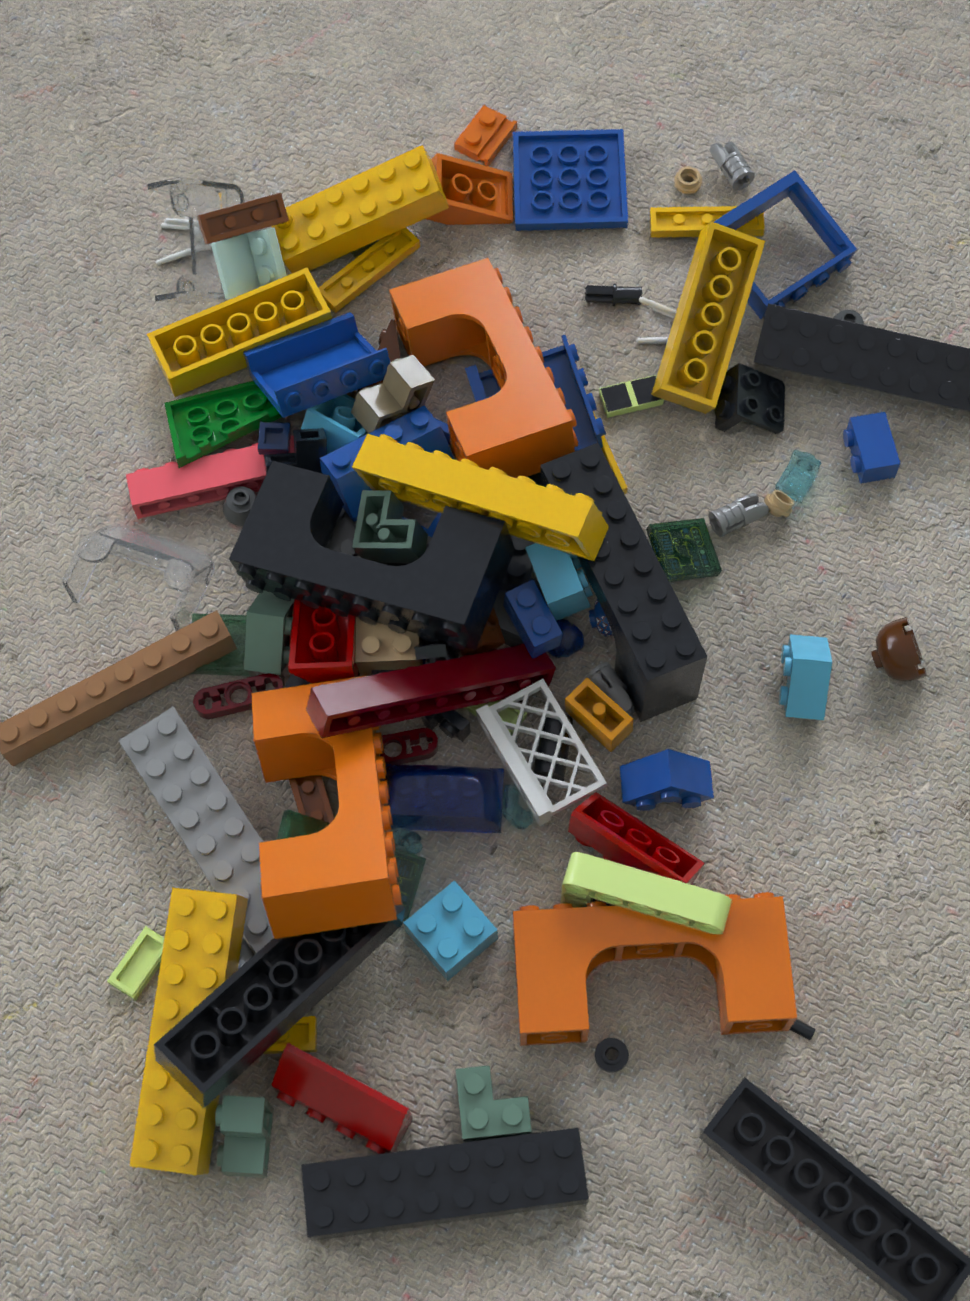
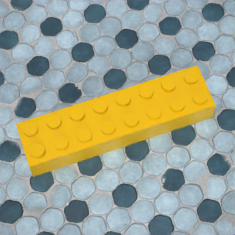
M367 434L352 465V468L372 490H391L400 501L439 513L443 512L445 506L503 520L506 522L508 531L512 536L591 561H595L609 528L602 513L596 507L594 500L585 494L576 493L573 496L565 493L563 489L555 485L547 484L546 487H543L525 476L513 478L495 467H490L487 470L480 468L478 464L468 459H462L460 462L438 450L430 453L411 442H407L406 445L397 443L394 438L385 434H380L379 437Z
M172 888L130 1167L190 1175L209 1173L216 1125L215 1114L220 1094L203 1108L155 1060L154 1044L238 970L248 899L237 894Z

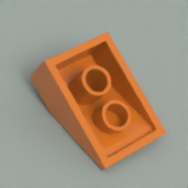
M440 153L434 155L431 160L449 208L426 218L427 220L446 225L511 224L513 222V176L511 172Z

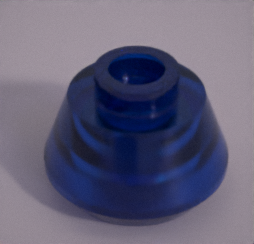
M560 619L556 622L563 633L561 644L548 651V653L556 658H567L584 647V635L573 623Z

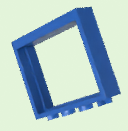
M795 170L714 221L717 224L736 230L786 197H789L835 256L770 300L765 297L753 281L747 303L760 319L765 317L768 304L785 307V303L790 300L796 302L805 296L808 292L807 289L811 286L819 287L824 284L834 271L837 270L840 273L852 264L850 260L857 250Z

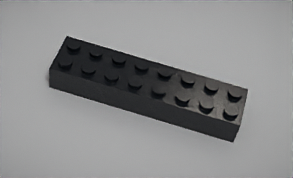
M768 304L754 364L970 412L969 348Z
M403 905L396 906L397 920L279 939L273 938L154 1044L155 1060L205 1108L402 926L405 907Z
M745 1077L699 1136L708 1146L896 1300L951 1301L969 1276L970 1258Z
M579 1127L301 1165L307 1237L311 1241L588 1204L589 1201Z

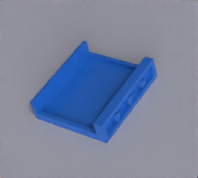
M351 312L243 352L252 380L283 418L384 380L387 367L390 364L387 349L383 348L376 351L358 332L355 317Z
M562 335V346L542 352L544 367H550L554 376L555 388H561L565 398L566 409H572L577 426L573 427V430L578 440V446L575 447V451L596 443L603 448L601 436L606 435L601 418L595 419L593 411L597 410L593 394H586L584 386L588 385L584 369H577L575 362L579 361L576 346L575 344L569 345L566 335ZM476 365L465 368L476 402L489 398L501 390L491 369L478 373Z

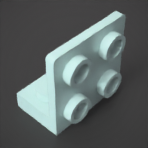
M275 227L253 231L211 244L226 300L287 276Z

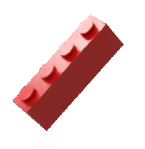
M294 599L288 665L289 673L310 683L358 677V668L355 663L356 616L348 614L347 617H341L331 612L328 608L320 606L319 609H313Z
M597 792L576 807L571 814L568 832L574 835L580 844L592 847L601 853L606 860L691 885L705 864Z
M287 1043L271 1084L273 1089L278 1092L276 1096L278 1100L290 1107H294L296 1103L307 1108L305 1114L319 1123L323 1124L325 1119L337 1125L335 1131L348 1139L353 1140L355 1135L367 1141L365 1147L376 1154L396 1152L413 1120L408 1107L290 1043Z

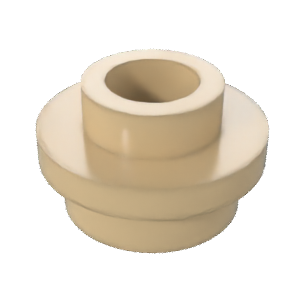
M686 166L681 168L675 175L674 185L678 191L692 194L701 188L702 176L696 168Z
M774 490L772 494H767L764 498L772 515L787 517L791 514V507L794 502L786 493Z

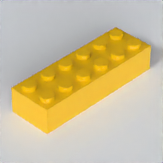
M421 145L286 207L289 221L271 227H275L284 264L291 273H295L304 268H308L311 271L449 208L434 164L424 146Z
M712 221L701 230L651 393L652 396L704 414L716 408L764 248V240Z
M304 268L147 333V336L174 397H177L246 368L247 363L244 351L330 320L332 315L309 269Z

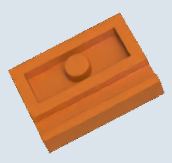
M483 105L454 142V149L477 162L478 160L484 162L485 166H489L513 135V132L517 130V121H510L507 119V116Z

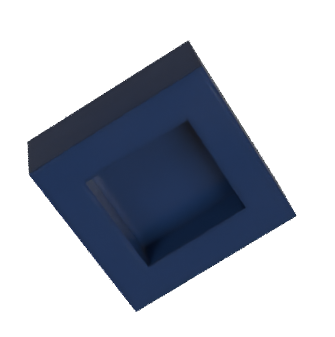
M260 422L258 438L259 455L289 453L291 439L290 423Z

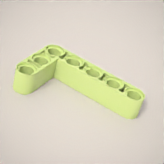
M573 852L571 854L561 889V904H572L573 908L586 907L587 903L592 902V899H596L712 934L724 933L732 899L724 894L580 852Z

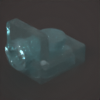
M795 449L791 455L790 462L775 486V490H780L790 496L791 499L802 503L818 475L821 462L812 454Z

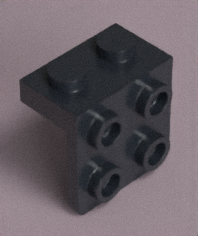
M736 364L726 371L714 411L716 415L715 428L725 432L741 421H745L772 433H781L784 430V382L744 364Z

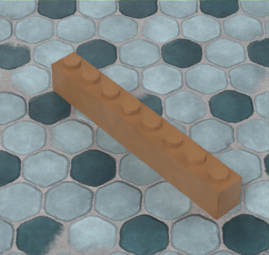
M216 610L1 722L0 752L2 756L14 767L236 650L237 647L218 611Z

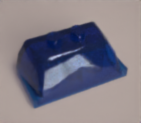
M386 764L387 775H385V779L381 780H387L390 800L384 806L390 805L393 822L391 829L477 833L502 832L504 768Z

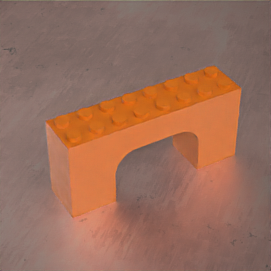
M488 258L390 289L389 293L396 329L408 356L414 355L423 366L459 355L478 357L489 365L501 389L489 398L446 412L452 452L457 461L461 462L462 459H468L478 464L480 468L489 470L490 467H495L504 471L510 477L518 478V476L528 477L539 473L540 465L575 452L578 440L573 430V427L577 426L572 409H566L565 398L561 388H555L553 373L549 366L544 367L542 352L539 346L534 347L530 328L523 326V318L519 307H513L509 288L502 286L501 273L498 267L493 268Z
M364 675V676H358V677H352V678L365 677L366 675ZM351 678L251 693L254 743L265 783L320 775L335 780L338 789V813L326 828L310 835L259 843L262 900L274 939L397 920L396 906L402 905L400 886L397 878H399L396 857H394V851H396L393 831L387 832V830H391L393 822L390 805L384 806V804H388L390 796L387 780H381L385 779V775H387L384 756H379L384 751L382 733H376V730H380L381 726L321 738L306 711L311 687L346 681Z
M771 892L757 893L754 895V898L740 899L738 894L726 895L732 899L723 934L707 933L616 905L606 906L605 902H590L586 904V907L573 908L572 904L567 903L556 904L553 906V909L539 910V906L535 905L520 907L519 911H513L520 1046L587 1042L589 1019L586 980L590 973L601 964L622 960L686 957L697 960L705 965L713 975L716 983L721 1035L789 1031L797 1019L783 896L774 897V894Z

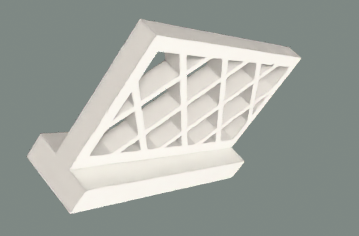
M544 679L490 707L486 704L476 710L478 723L539 826L550 821L551 816L607 786V782ZM541 690L547 699L544 710L528 706L529 696ZM549 706H551L554 712L548 711ZM508 707L520 710L516 724L502 721L498 713ZM524 712L542 716L538 730L520 726ZM546 717L561 722L560 736L542 731ZM508 729L514 730L513 736H511ZM565 731L570 738L564 737ZM518 732L536 736L532 751L517 746L516 738ZM540 737L558 742L554 756L536 752ZM562 743L576 747L578 750L576 762L558 758ZM523 755L530 757L528 762ZM581 757L583 758L586 765L580 763ZM534 758L552 762L548 777L533 773L531 767ZM556 764L574 768L570 783L552 778ZM578 769L591 772L597 781L588 787L574 784ZM539 782L546 783L544 789ZM550 784L568 789L565 799L554 805L547 796ZM572 790L578 791L577 793L571 795Z

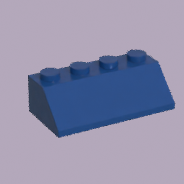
M425 405L368 433L377 437L380 434H385L394 438L397 443L404 445L407 442H411L430 453L438 450L454 459L440 424ZM366 435L320 458L322 474L330 476L344 503L343 508L353 522L358 517L362 490H372L352 468Z

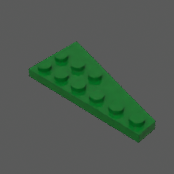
M254 381L164 403L179 468L259 429L260 422H273L282 417Z

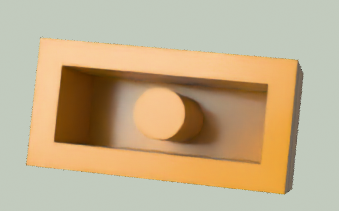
M589 678L583 680L565 698V712L610 752L633 731L634 719Z

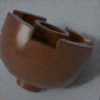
M907 617L886 624L876 637V650L871 651L877 669L883 667L889 677L904 682L927 676L926 669H919L918 664H921L922 655L913 630L906 631L905 626L910 624Z

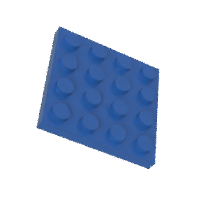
M623 129L513 132L515 231L628 228Z

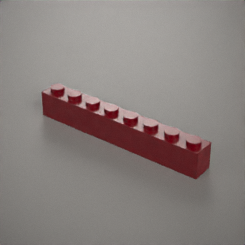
M520 644L504 649H495L489 652L465 655L459 658L436 661L420 666H410L405 669L381 672L375 675L311 687L306 711L321 738H327L505 699L541 679H544L549 687L556 666L547 653L532 659L525 645Z

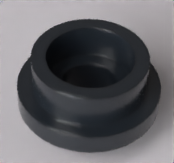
M606 1038L597 1045L595 1061L603 1071L614 1073L626 1066L629 1053L626 1045L621 1040ZM608 1049H614L618 1053V1058L609 1060L605 1052Z

